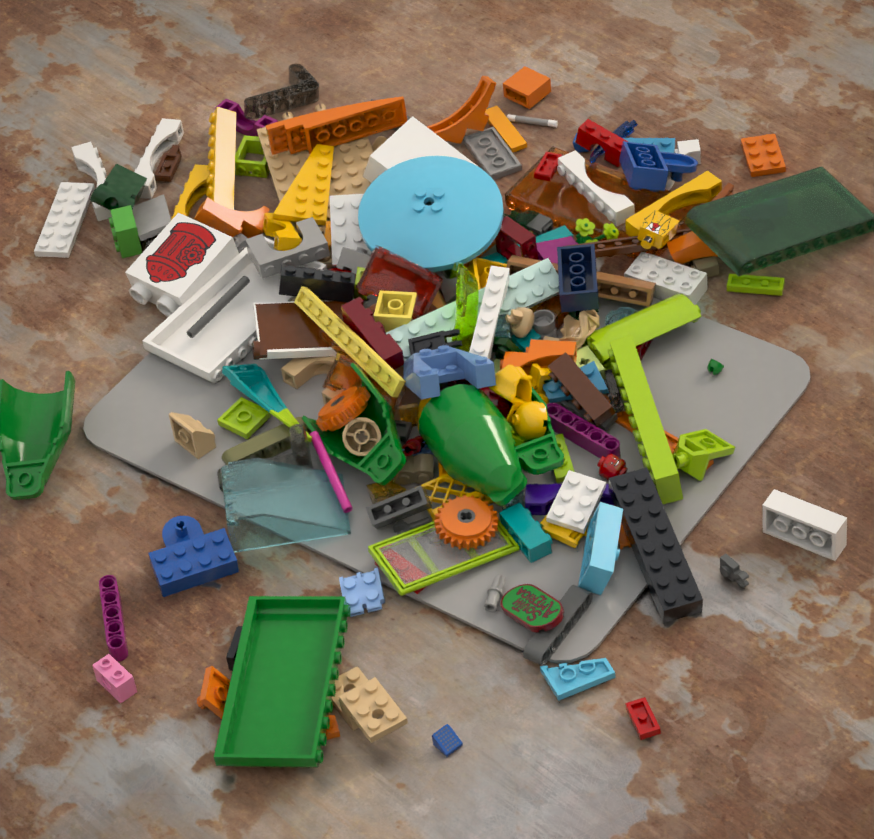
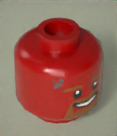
M612 453L606 457L602 456L597 464L600 467L599 475L607 480L611 477L625 474L628 470L626 461Z

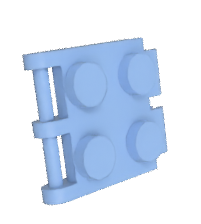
M374 568V571L362 574L358 572L357 575L343 578V576L339 577L342 596H345L347 605H350V617L365 614L364 608H367L368 613L382 609L385 598L379 568Z

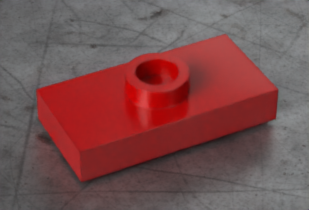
M545 152L534 172V178L551 182L557 171L558 158L563 155Z

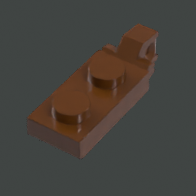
M172 145L170 152L163 154L154 174L155 181H172L182 158L179 145Z

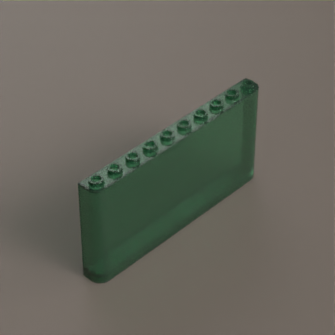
M818 167L695 206L688 212L685 224L738 276H742L873 232L874 213L824 167Z

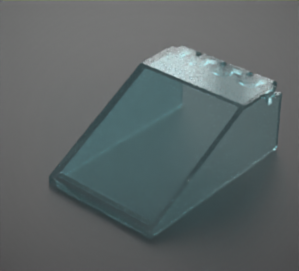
M262 458L228 462V465L221 467L226 521L229 522L227 523V528L234 552L351 534L348 513L343 512L324 470ZM337 473L344 488L343 475Z

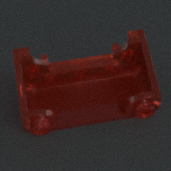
M375 245L356 288L359 289L358 292L367 297L369 294L378 297L380 290L416 292L417 297L412 319L415 320L427 314L443 279L436 273L379 245Z

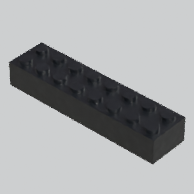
M647 467L609 478V494L614 506L623 508L621 523L662 622L666 623L702 612L703 598Z

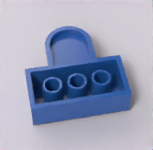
M625 141L622 143L619 159L629 187L634 190L649 189L652 192L665 191L668 172H672L671 180L681 182L683 173L695 172L698 165L697 160L690 156L661 152L657 145Z
M183 515L170 519L162 530L165 548L148 553L151 567L163 597L239 572L237 559L225 528L204 534L199 522L190 516Z

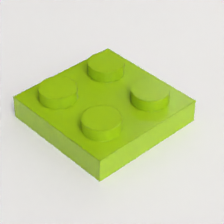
M241 397L217 419L219 426L248 439L271 417V413Z

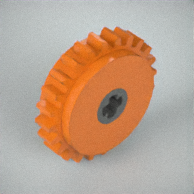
M353 386L344 390L322 407L318 413L319 417L316 420V424L322 431H327L328 429L329 431H335L345 426L365 410L371 394L364 386L359 388Z
M463 495V497L456 496V499H448V503L443 502L442 508H438V513L435 514L434 524L436 534H439V539H444V544L450 543L452 548L456 546L459 550L462 548L469 550L473 547L477 549L479 545L485 546V541L491 542V537H495V531H498L497 511H494V506H488V501L483 502L481 497L477 499L474 498V495L471 497Z

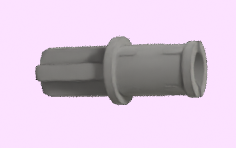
M500 574L494 577L492 586L487 590L488 597L484 604V609L488 612H495L499 600L503 597L502 591L506 578Z

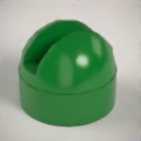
M711 359L707 366L708 372L711 373L713 371V375L719 374L724 368V365L714 359Z

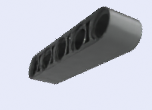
M572 585L560 600L564 608L562 621L551 630L544 631L542 629L536 632L525 646L523 658L544 666L588 609L593 599V593Z

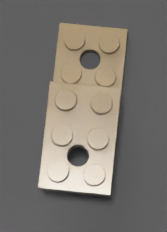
M358 666L339 675L338 680H335L336 695L332 697L333 705L353 731L360 728L370 743L408 724L407 717L376 677L368 680Z

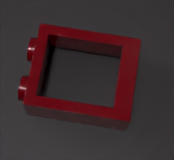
M504 217L500 231L495 238L497 252L507 260L512 255L538 260L536 236L510 217Z

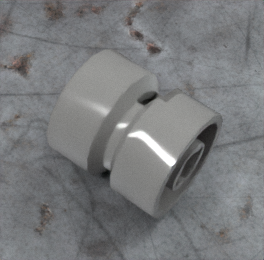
M549 310L534 312V325L532 328L541 336V340H543L544 336L556 338L554 313Z

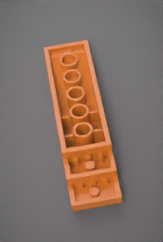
M402 96L331 108L265 126L272 155L289 150L290 154L308 150L309 154H311L316 144L337 146L403 126L407 122L404 97Z

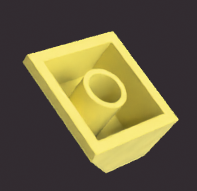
M380 290L374 312L375 322L380 321L386 333L404 324H408L412 320L417 293Z

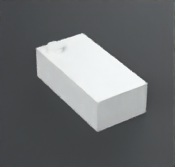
M775 489L762 505L763 533L836 561L847 545V517Z

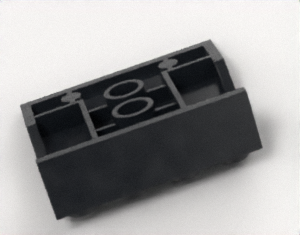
M281 265L279 295L297 297L301 286L308 287L319 299L350 302L353 300L355 274L344 271Z

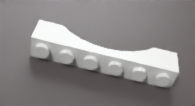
M162 118L160 124L157 125L156 132L151 137V141L146 147L143 157L140 158L138 167L134 171L147 178L140 198L152 199L157 189L153 174L154 166L158 159L172 148V145L179 144L184 134L181 120Z
M91 142L71 147L78 170L90 175L97 182V187L103 184L107 174L99 157L97 147L93 148ZM92 202L98 221L112 217L110 210Z
M576 150L558 158V173L570 185H573L580 194H583L588 202L592 203L599 212H602L609 221L619 226L625 223L627 218L635 214L634 203L625 195L606 191L595 185L588 178L585 159Z
M491 265L469 353L487 357L488 359L491 358L498 317L508 290L510 268Z

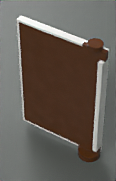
M321 300L343 321L341 306L348 302ZM294 301L253 303L257 341H253L254 360L349 356Z

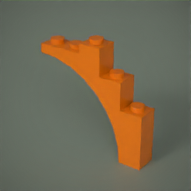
M482 75L472 95L456 112L436 124L427 126V128L444 141L459 144L462 143L467 128L484 131L489 118L485 111L497 83L488 76Z

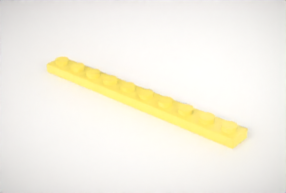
M301 286L294 303L391 397L398 398L406 381L308 287Z

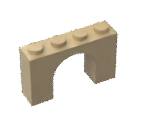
M337 356L293 358L281 368L283 381L295 389L300 388L309 379L319 374L337 376V380L322 392L324 405L344 390L353 386L358 388L362 386L361 378L351 367V364L344 362Z

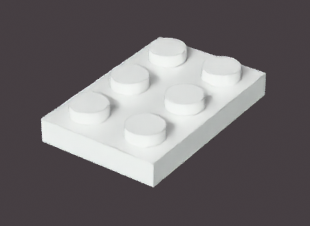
M569 470L548 512L546 522L584 534L606 488V482Z

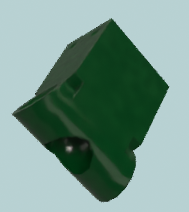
M115 164L104 183L94 190L90 201L108 210L131 205L133 210V207L142 195L147 178L119 164Z

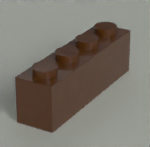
M566 352L548 365L549 377L554 383L558 382L561 385L560 389L566 397L570 395L573 399L571 402L577 410L581 409L585 413L583 416L586 421L598 427L615 414L612 405Z

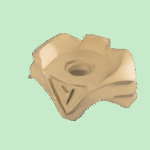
M595 310L581 311L579 313V320L567 315L563 320L564 326L560 330L563 338L559 340L576 342L577 350L580 349L586 338L600 326L597 312Z

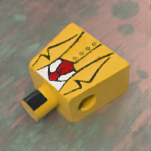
M647 207L637 237L641 241V246L645 249H650L651 246L661 249L675 236L679 220Z

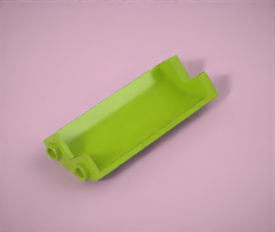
M676 294L594 331L586 338L582 347L588 346L600 363L604 365L610 359L608 350L611 349L610 341L632 335L637 347L687 323L697 322L701 318V310L698 305H694L683 294Z

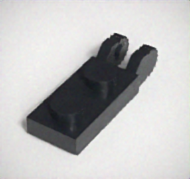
M460 330L439 331L408 339L410 355L419 353L422 349L435 350L443 345L453 348L461 347L462 341L456 340L447 343L446 338L460 335Z

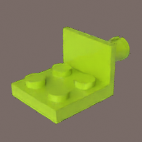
M703 429L680 435L672 455L677 469L680 468L699 481H702L709 461L733 454L735 446L709 430Z

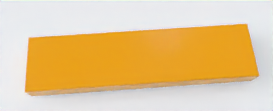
M498 106L486 109L485 113L489 115V125L491 127L494 126L513 153L527 148V142Z

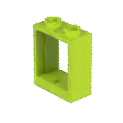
M244 135L235 154V175L267 178L270 171L265 156L262 162L244 160L247 153L264 155L259 137Z

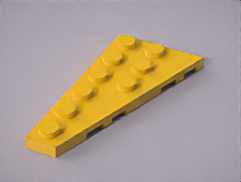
M316 144L274 211L272 219L299 222L313 217L317 225L326 226L334 146Z

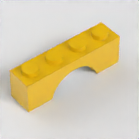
M264 213L263 231L266 236L275 237L274 250L287 251L301 244L302 238L299 237L291 221L272 219L273 213Z

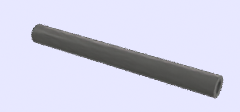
M243 276L186 332L190 338H194L250 283L249 278Z

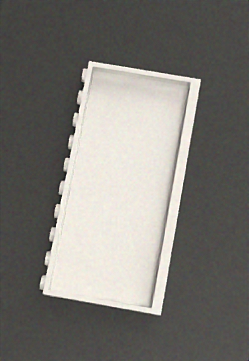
M264 237L268 245L274 249V241ZM246 247L143 339L144 349L197 376L216 383L224 376L222 374V367L236 365L253 349V341H257L253 303L288 302L296 296L279 295L280 273L262 279ZM317 260L299 266L327 270L326 264ZM243 276H247L250 283L194 338H190L186 332Z

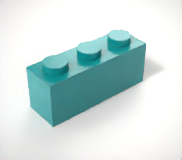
M521 503L499 512L500 522L519 545L521 552L530 563L552 553L551 544L553 541L551 536L542 530L540 523L532 518L530 511L527 508L525 509Z

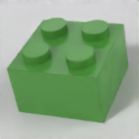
M131 205L110 210L112 217H109V222L112 228L113 239L117 241L114 242L116 251L121 253L122 258L142 254Z

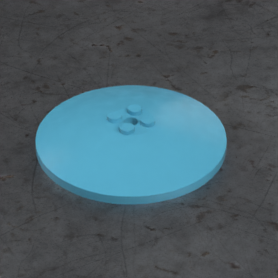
M425 156L401 162L379 175L370 184L361 199L358 210V222L365 244L379 259H382L389 265L407 271L437 272L461 266L484 252L500 231L504 209L502 196L497 184L480 167L454 157ZM427 202H433L432 205H425Z

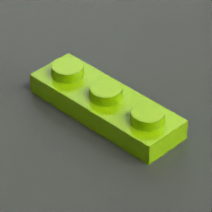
M729 273L727 291L782 296L785 278Z

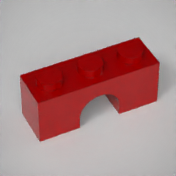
M587 119L578 128L575 143L589 151L596 144L600 145L605 151L604 160L619 168L621 166L619 159L623 141H628Z

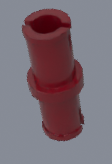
M416 436L409 439L402 446V449H405L403 454L411 456L418 453L425 446V443H422L424 442L422 437Z

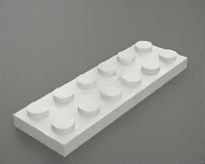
M61 182L36 244L35 256L69 258L90 204L91 195L95 190L94 183Z

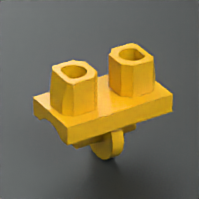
M537 363L532 364L530 373L527 376L534 390L546 395L543 384H545L544 381L551 380L548 375L550 371L548 368H540Z

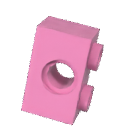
M110 654L92 665L96 680L120 703L137 693L133 676Z

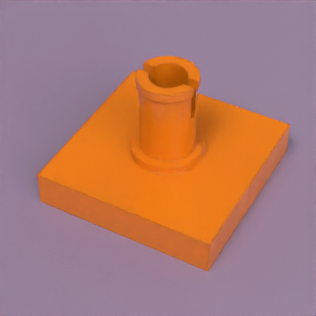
M213 666L205 670L201 694L197 698V704L201 709L208 708L222 719L231 680Z

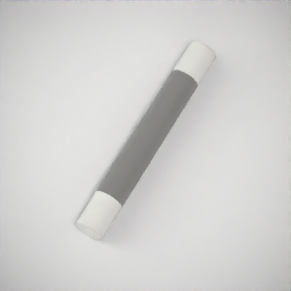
M507 115L511 122L556 128L558 126V121Z

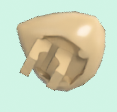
M518 307L511 310L510 316H505L506 323H509L511 332L517 338L526 337L534 325V313L529 308Z

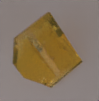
M394 479L386 485H379L377 483L366 485L373 504L407 491L403 486L396 484Z

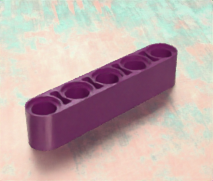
M556 403L547 404V412L554 432L563 434L564 438L600 459L602 456L606 457L611 453L619 458L621 457L620 442L617 438Z
M105 575L99 580L106 642L110 655L117 662H120L128 657L121 596L116 577Z

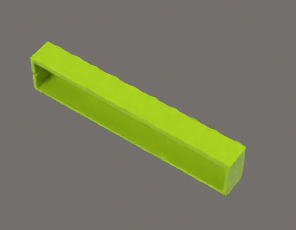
M630 335L610 341L611 349L608 350L610 360H614V362H611L613 374H617L615 376L617 386L619 388L622 387L619 391L621 399L626 401L624 403L626 414L631 415L628 416L631 428H635L633 430L635 441L637 443L640 442V444H637L639 454L645 457L642 458L644 468L647 467L662 504L682 500L683 494L679 473L633 337Z

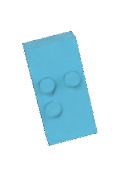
M603 502L599 503L588 524L578 587L598 595L603 593L614 572L615 561H617L620 549H617L623 508Z

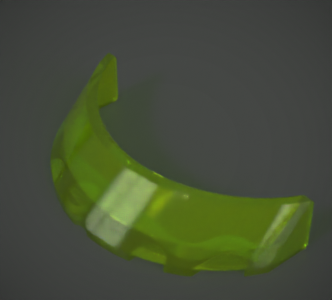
M461 262L453 264L450 279L457 277L454 329H459L460 335L452 337V342L456 340L462 341V346L456 349L469 352L477 323L478 281Z

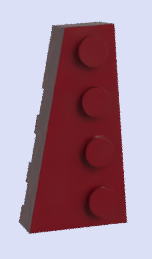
M361 297L341 306L343 322L393 370L404 365L403 350L390 334L386 335L381 322H375L372 316L373 312L370 308H364V301Z

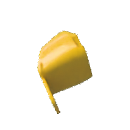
M507 365L495 374L496 385L489 386V389L513 403L506 419L512 423L514 411L521 404L532 401V384L521 367Z

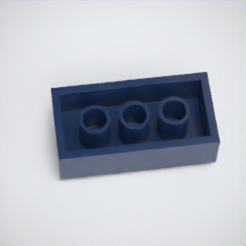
M585 244L557 247L561 312L599 309L595 245Z

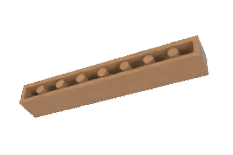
M512 255L507 261L506 268H510V276L541 260ZM552 263L558 273V264ZM597 272L598 297L648 307L651 305L656 283Z

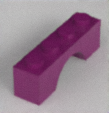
M229 99L223 100L215 107V109L220 107L236 112V131L246 136L258 137L257 129L278 122V120L266 115L255 121L243 112L238 103Z

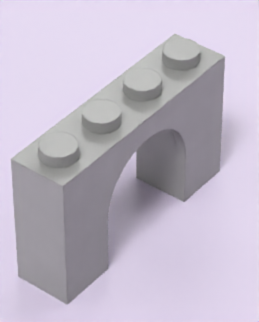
M313 217L296 222L299 237L302 238V242L291 250L278 251L272 249L266 242L263 234L245 239L248 254L262 279L280 273L281 265L301 266L330 256L328 242Z

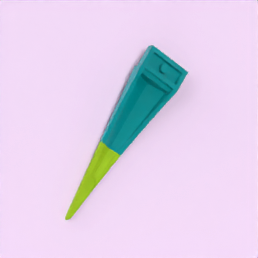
M255 363L222 367V374L231 381V385L311 443L312 437L285 406L266 372Z

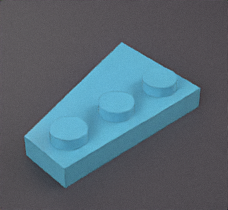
M606 658L585 660L579 664L568 666L567 663L559 664V667L548 668V665L540 666L542 675L558 701L616 678L615 671Z

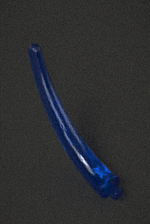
M626 120L612 133L621 138H626L634 132L633 128L638 124L635 120L631 122ZM600 145L591 153L589 158L591 163H595L605 153Z

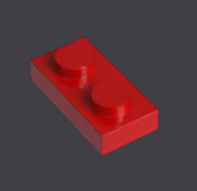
M646 697L625 703L627 713L640 740L661 734L660 727Z

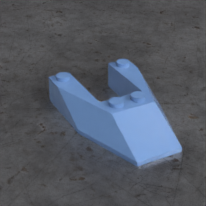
M447 345L439 346L435 350L422 349L419 353L412 354L404 361L403 379L406 381L404 385L421 399L440 396L439 383L466 379L477 389L496 385L494 363L490 359Z

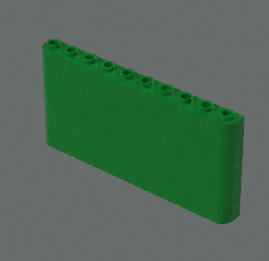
M249 596L214 753L216 766L318 768L319 764L323 763L324 754L322 748L327 743L325 732L330 727L328 716L333 711L332 697L336 695L335 680L339 678L338 664L342 662L341 648L345 646L344 633H347V617H350L351 613L350 605H347L345 596Z

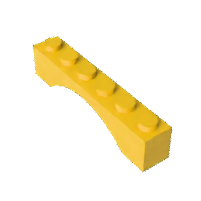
M194 165L193 170L189 173L188 182L184 185V191L180 194L179 203L175 206L171 219L177 213L188 217L193 205L206 194L209 184H207L209 171H207L208 165Z
M706 171L647 207L669 215L673 211L688 205L709 203L722 190V180ZM647 207L625 220L626 234L630 237L638 236Z

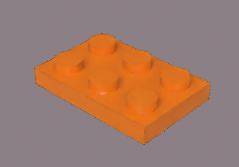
M775 134L741 138V147L751 177L786 172L785 162Z

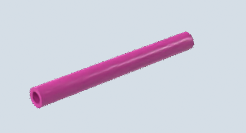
M313 431L309 434L312 437L313 446L343 512L349 513L353 510L352 505L319 433Z

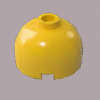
M538 401L521 404L512 416V424L517 434L528 440L544 436L546 427H543L544 420H547L545 405Z

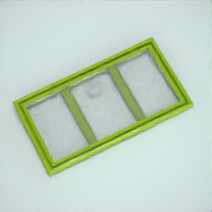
M499 520L498 531H495V537H491V542L485 541V546H477V549L473 547L469 550L466 548L459 550L456 546L452 548L450 543L444 544V539L440 540L439 534H436L434 521L368 546V552L400 596L520 550L519 545Z

